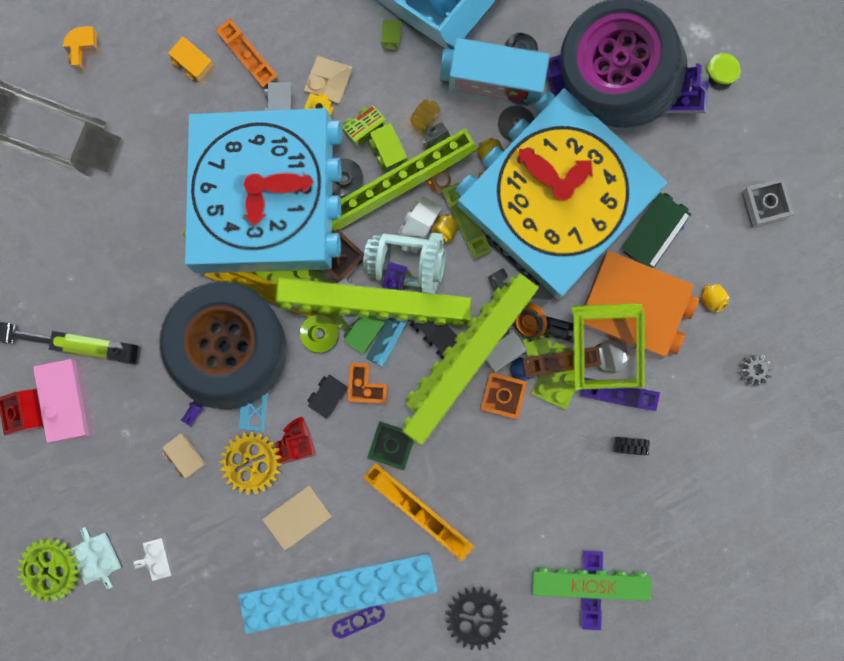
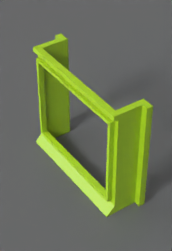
M642 303L572 306L574 320L573 389L577 391L580 389L645 388V312L642 309ZM636 317V378L584 380V319Z

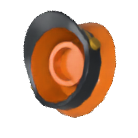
M529 303L526 304L514 320L513 325L522 336L538 338L546 331L547 319L543 310L538 305Z

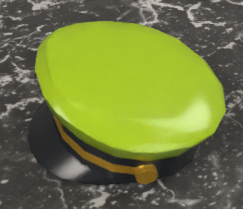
M720 53L712 57L707 68L709 83L717 90L729 88L739 78L741 73L738 60L728 53Z

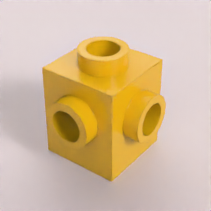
M310 93L304 109H316V106L320 104L323 108L327 109L331 116L334 107L331 106L332 102L329 101L328 96L321 93L316 96Z

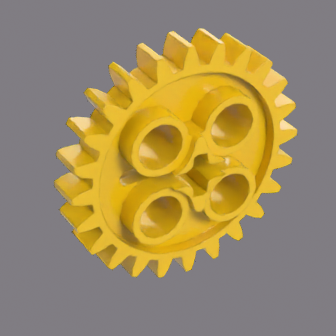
M243 432V438L235 435L236 441L230 439L231 446L224 445L227 452L221 453L225 458L219 462L224 464V467H221L219 470L226 472L222 478H229L226 484L230 485L233 483V490L239 487V493H243L246 489V493L250 495L253 489V492L258 494L259 488L265 492V485L272 487L270 481H277L274 475L281 474L277 467L282 466V464L277 463V460L282 458V456L275 454L279 451V448L273 449L272 447L275 442L268 443L269 437L267 436L262 440L261 433H258L256 437L254 432H251L249 437L246 432ZM254 445L259 447L257 455H252L251 448ZM237 454L242 456V461L239 464L234 462V457ZM262 455H266L265 458L252 463L253 467L246 466L240 471L236 472L237 468L248 464L249 459L256 460L260 458ZM262 462L267 464V470L264 473L259 469ZM245 471H248L250 479L245 482L242 475Z

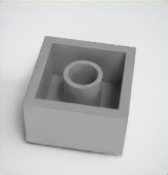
M784 178L750 186L743 190L753 227L790 218L794 215Z
M507 331L484 362L492 373H497L524 354L527 349L514 331L512 333Z

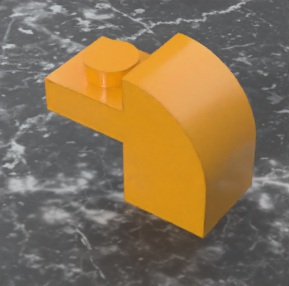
M93 26L75 28L66 35L63 41L64 49L71 51L68 52V62L74 69H82V50H97L96 30Z

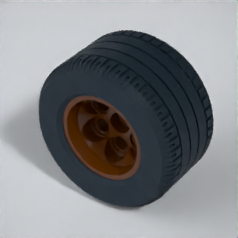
M211 282L186 292L169 309L162 323L159 335L160 357L171 380L192 400L214 409H236L259 400L268 393V390L272 389L274 383L276 384L286 360L285 334L275 312L269 303L257 292L233 282ZM219 325L221 327L220 331L212 333L213 326ZM233 327H240V331L236 335L231 334V329ZM209 341L208 348L200 349L201 343ZM227 344L230 348L228 351L223 352L221 346ZM241 344H248V349L245 352H239ZM216 358L217 364L213 367L208 366L209 360ZM234 359L237 361L234 368L227 367L230 360Z

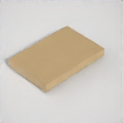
M309 485L262 520L285 551L332 516Z

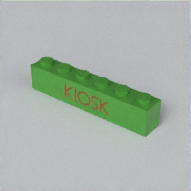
M538 568L537 572H533L532 596L651 601L652 577H646L647 573H635V576H627V572H615V575H608V571H596V575L588 574V570H576V574L569 573L568 569H557V573H550L547 568Z

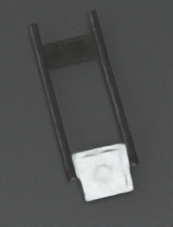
M0 80V131L16 94L86 121L70 160L0 133V141L83 174H86L88 166L105 173L108 172L121 137L104 131L107 124L106 121Z

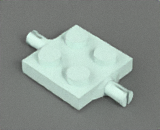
M86 527L78 530L83 541L72 548L71 555H77L74 562L80 563L77 565V568L80 570V575L85 585L95 580H101L105 590L113 587L108 576L113 571L122 567L106 532L96 537H90Z

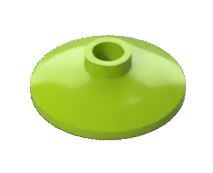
M322 314L313 315L303 322L300 329V339L308 350L316 353L326 352L336 344L338 328L330 317ZM322 331L323 336L318 338L316 332Z

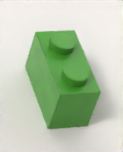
M376 316L359 318L355 321L357 323L354 327H349L343 335L345 337L344 342L361 355H364L385 324Z

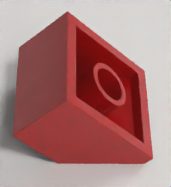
M37 389L16 391L0 397V417L4 435L44 427Z

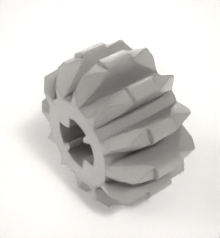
M753 354L752 358L749 356L745 358L747 363L741 362V366L745 367V369L740 370V373H746L742 379L747 380L749 378L748 385H752L755 381V385L760 386L761 382L763 384L767 383L766 378H772L768 371L773 370V367H767L771 361L767 360L764 362V355H761L758 359V355ZM758 366L760 373L754 374L755 370L753 367Z

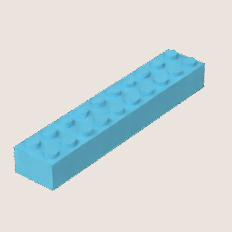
M430 553L245 592L239 594L238 597L245 631L248 634L437 593L438 591Z

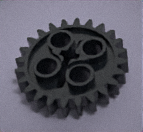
M475 587L472 588V592L465 588V595L458 592L460 598L456 599L453 597L452 600L455 604H448V607L452 610L446 612V615L450 616V618L445 620V622L451 623L447 630L454 631L451 634V638L457 636V644L463 641V648L470 644L471 650H473L475 645H477L479 651H481V645H485L489 649L488 643L491 642L493 645H496L494 639H502L499 632H506L502 626L508 625L506 621H503L504 618L508 617V614H503L502 612L507 608L506 606L500 607L503 600L496 601L497 594L490 596V589L483 593V587L480 588L479 592H476ZM466 602L474 604L472 612L464 611L463 606ZM486 605L493 607V613L489 616L483 614V608ZM478 613L480 618L493 619L494 622L489 623L478 620V623H474L473 619L461 618L460 614L474 617ZM464 621L471 624V628L467 632L460 629V625ZM482 625L490 627L488 634L482 635L479 632Z

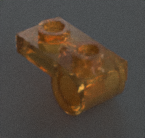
M441 171L431 177L428 183L432 192L436 191L439 195L443 193V189L451 186V177L447 172ZM440 177L448 179V183L444 186H440L437 181Z

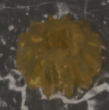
M429 98L425 99L415 108L410 117V123L416 129L423 132L432 126L438 118L441 109L435 101Z

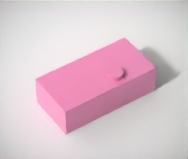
M68 359L33 366L47 443L89 436L76 360Z

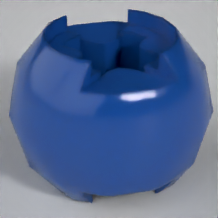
M522 357L515 359L510 367L512 377L523 381L530 379L531 377H525Z

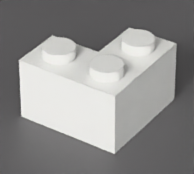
M422 197L419 203L415 201L403 220L406 222L405 226L402 225L397 235L426 239L443 207L425 197ZM409 247V250L415 254L420 249L419 247Z

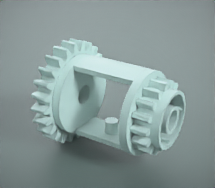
M386 233L382 236L375 235L373 239H368L366 243L363 269L368 272L367 275L369 277H376L377 281L384 282L387 266L390 261L391 244L402 245L403 251H409L410 246L422 248L418 277L405 276L403 285L422 287L423 293L435 294L437 286L442 280L445 268L446 251L443 247L444 237L442 234L432 233L429 240Z

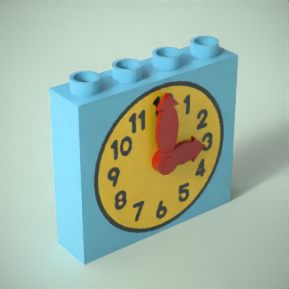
M565 88L557 96L548 91L534 107L540 114L533 122L529 124L524 118L521 119L508 134L514 142L504 152L496 146L482 161V164L488 169L478 179L469 174L455 190L461 196L458 199L457 207L558 300L668 183Z

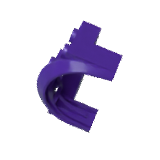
M696 63L695 67L687 68L686 82L681 95L666 113H707L709 75L702 65ZM636 71L633 77H638L642 72Z

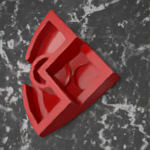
M303 417L296 418L283 429L285 434L281 441L278 440L276 442L275 448H279V451L275 454L282 456V458L277 460V463H289L316 455Z

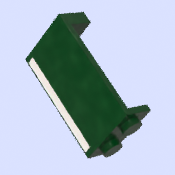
M660 192L619 251L636 262L654 268L691 216V213L688 212L689 208L681 203L678 205L673 201L672 196Z

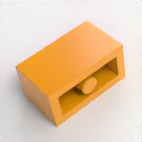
M184 36L168 52L171 58L169 61L177 68L181 66L186 70L184 74L191 80L195 78L197 81H200L214 65L211 59Z

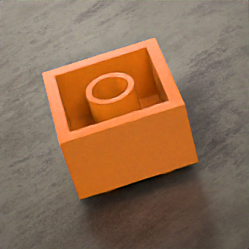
M490 372L480 411L518 420L528 382Z

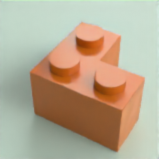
M350 363L348 402L387 404L388 385L369 383L370 365L366 363Z

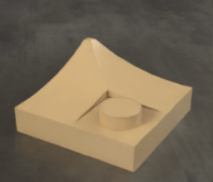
M317 56L304 92L316 96L319 93L329 97V101L340 105L353 67Z

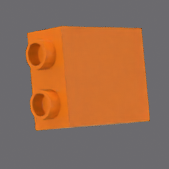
M608 250L602 258L584 305L642 303V309L645 312V353L658 359H663L667 357L668 352L675 355L678 354L685 334L677 331L682 316L688 319L692 318L699 298L691 295L695 285ZM636 317L584 319V329L609 339L618 340L624 345L636 349Z

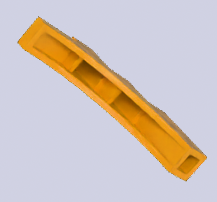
M376 463L363 477L459 560L463 561L475 547Z

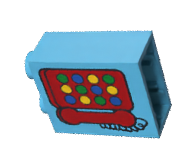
M456 38L455 50L444 48L440 80L449 82L448 93L534 108L543 94L550 54Z

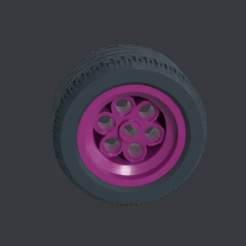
M603 0V2L600 1L598 4L592 5L585 12H582L571 24L563 40L560 53L562 76L572 95L604 125L611 127L633 128L660 118L675 104L686 82L687 56L678 32L665 12L645 0ZM646 53L644 58H638L639 54ZM621 58H626L624 62H619ZM604 66H609L608 70L601 71ZM636 71L642 72L638 77H633ZM617 78H623V80L620 83H615V80Z

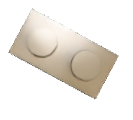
M179 434L162 447L165 451L163 453L164 457L169 462L173 461L176 465L174 469L181 478L183 476L189 478L206 465L184 434Z

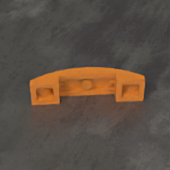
M231 18L216 29V32L263 88L268 85V82H272L278 77Z

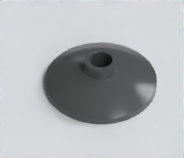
M513 105L503 110L498 119V130L502 137L509 142H514L508 136L515 126L514 120L520 121L524 118L531 124L535 119L532 112L520 105Z
M342 158L340 159L341 177L345 175L348 177V180L346 182H332V193L339 196H348L361 187L363 173L356 162Z

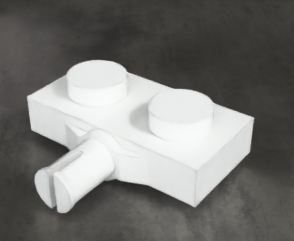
M162 538L143 543L145 559L133 561L134 565L142 563L134 566L135 569L147 566L152 581L171 576Z

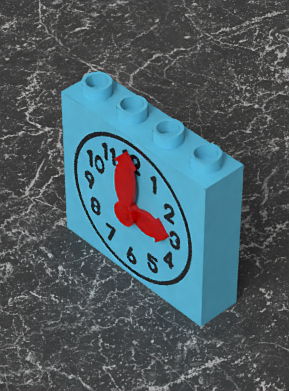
M326 108L189 114L185 265L194 273L331 269L332 257H340L341 253L339 233H332V219H340L341 217L340 196H332V182L341 181L340 158H333V144H341L342 141L340 121H333Z

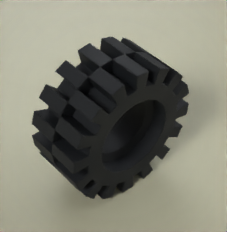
M615 437V453L649 456L650 440Z

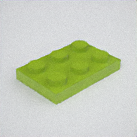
M555 342L549 354L573 350ZM574 370L540 375L531 394L566 410L575 392L572 385Z

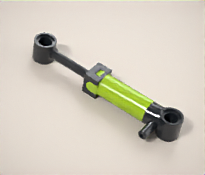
M0 322V342L13 344L14 339L49 344L48 350L136 365L138 345L52 331L50 337L16 331V325Z

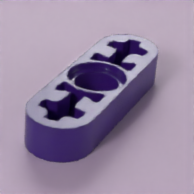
M381 605L358 611L336 621L332 626V633L336 638H345L381 622L385 617V610ZM374 608L377 611H382L379 619L374 616L369 618L371 623H367V617L364 612L367 611V614L370 615L373 613ZM354 617H363L364 624L361 627H356L353 624ZM346 620H350V626L354 630L350 631V628H346L342 635L340 632L335 631L338 628V624L345 626L348 624Z

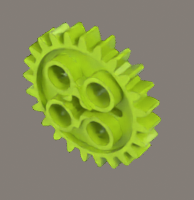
M52 538L46 541L41 539L39 543L36 541L32 543V546L26 547L27 552L21 553L24 559L18 560L22 567L17 568V570L22 571V574L17 577L23 578L24 581L20 585L27 586L25 592L32 591L31 598L37 595V601L44 598L45 602L50 601V599L54 602L58 598H64L65 594H70L69 588L76 587L73 581L79 580L75 574L79 573L80 570L75 569V566L80 563L73 561L77 555H70L72 548L65 549L67 543L60 545L59 539L54 542ZM47 552L51 554V561L46 557ZM33 565L38 568L37 574L33 571ZM60 566L64 569V575H61L59 572ZM46 579L49 580L51 583L50 588H48L45 584Z

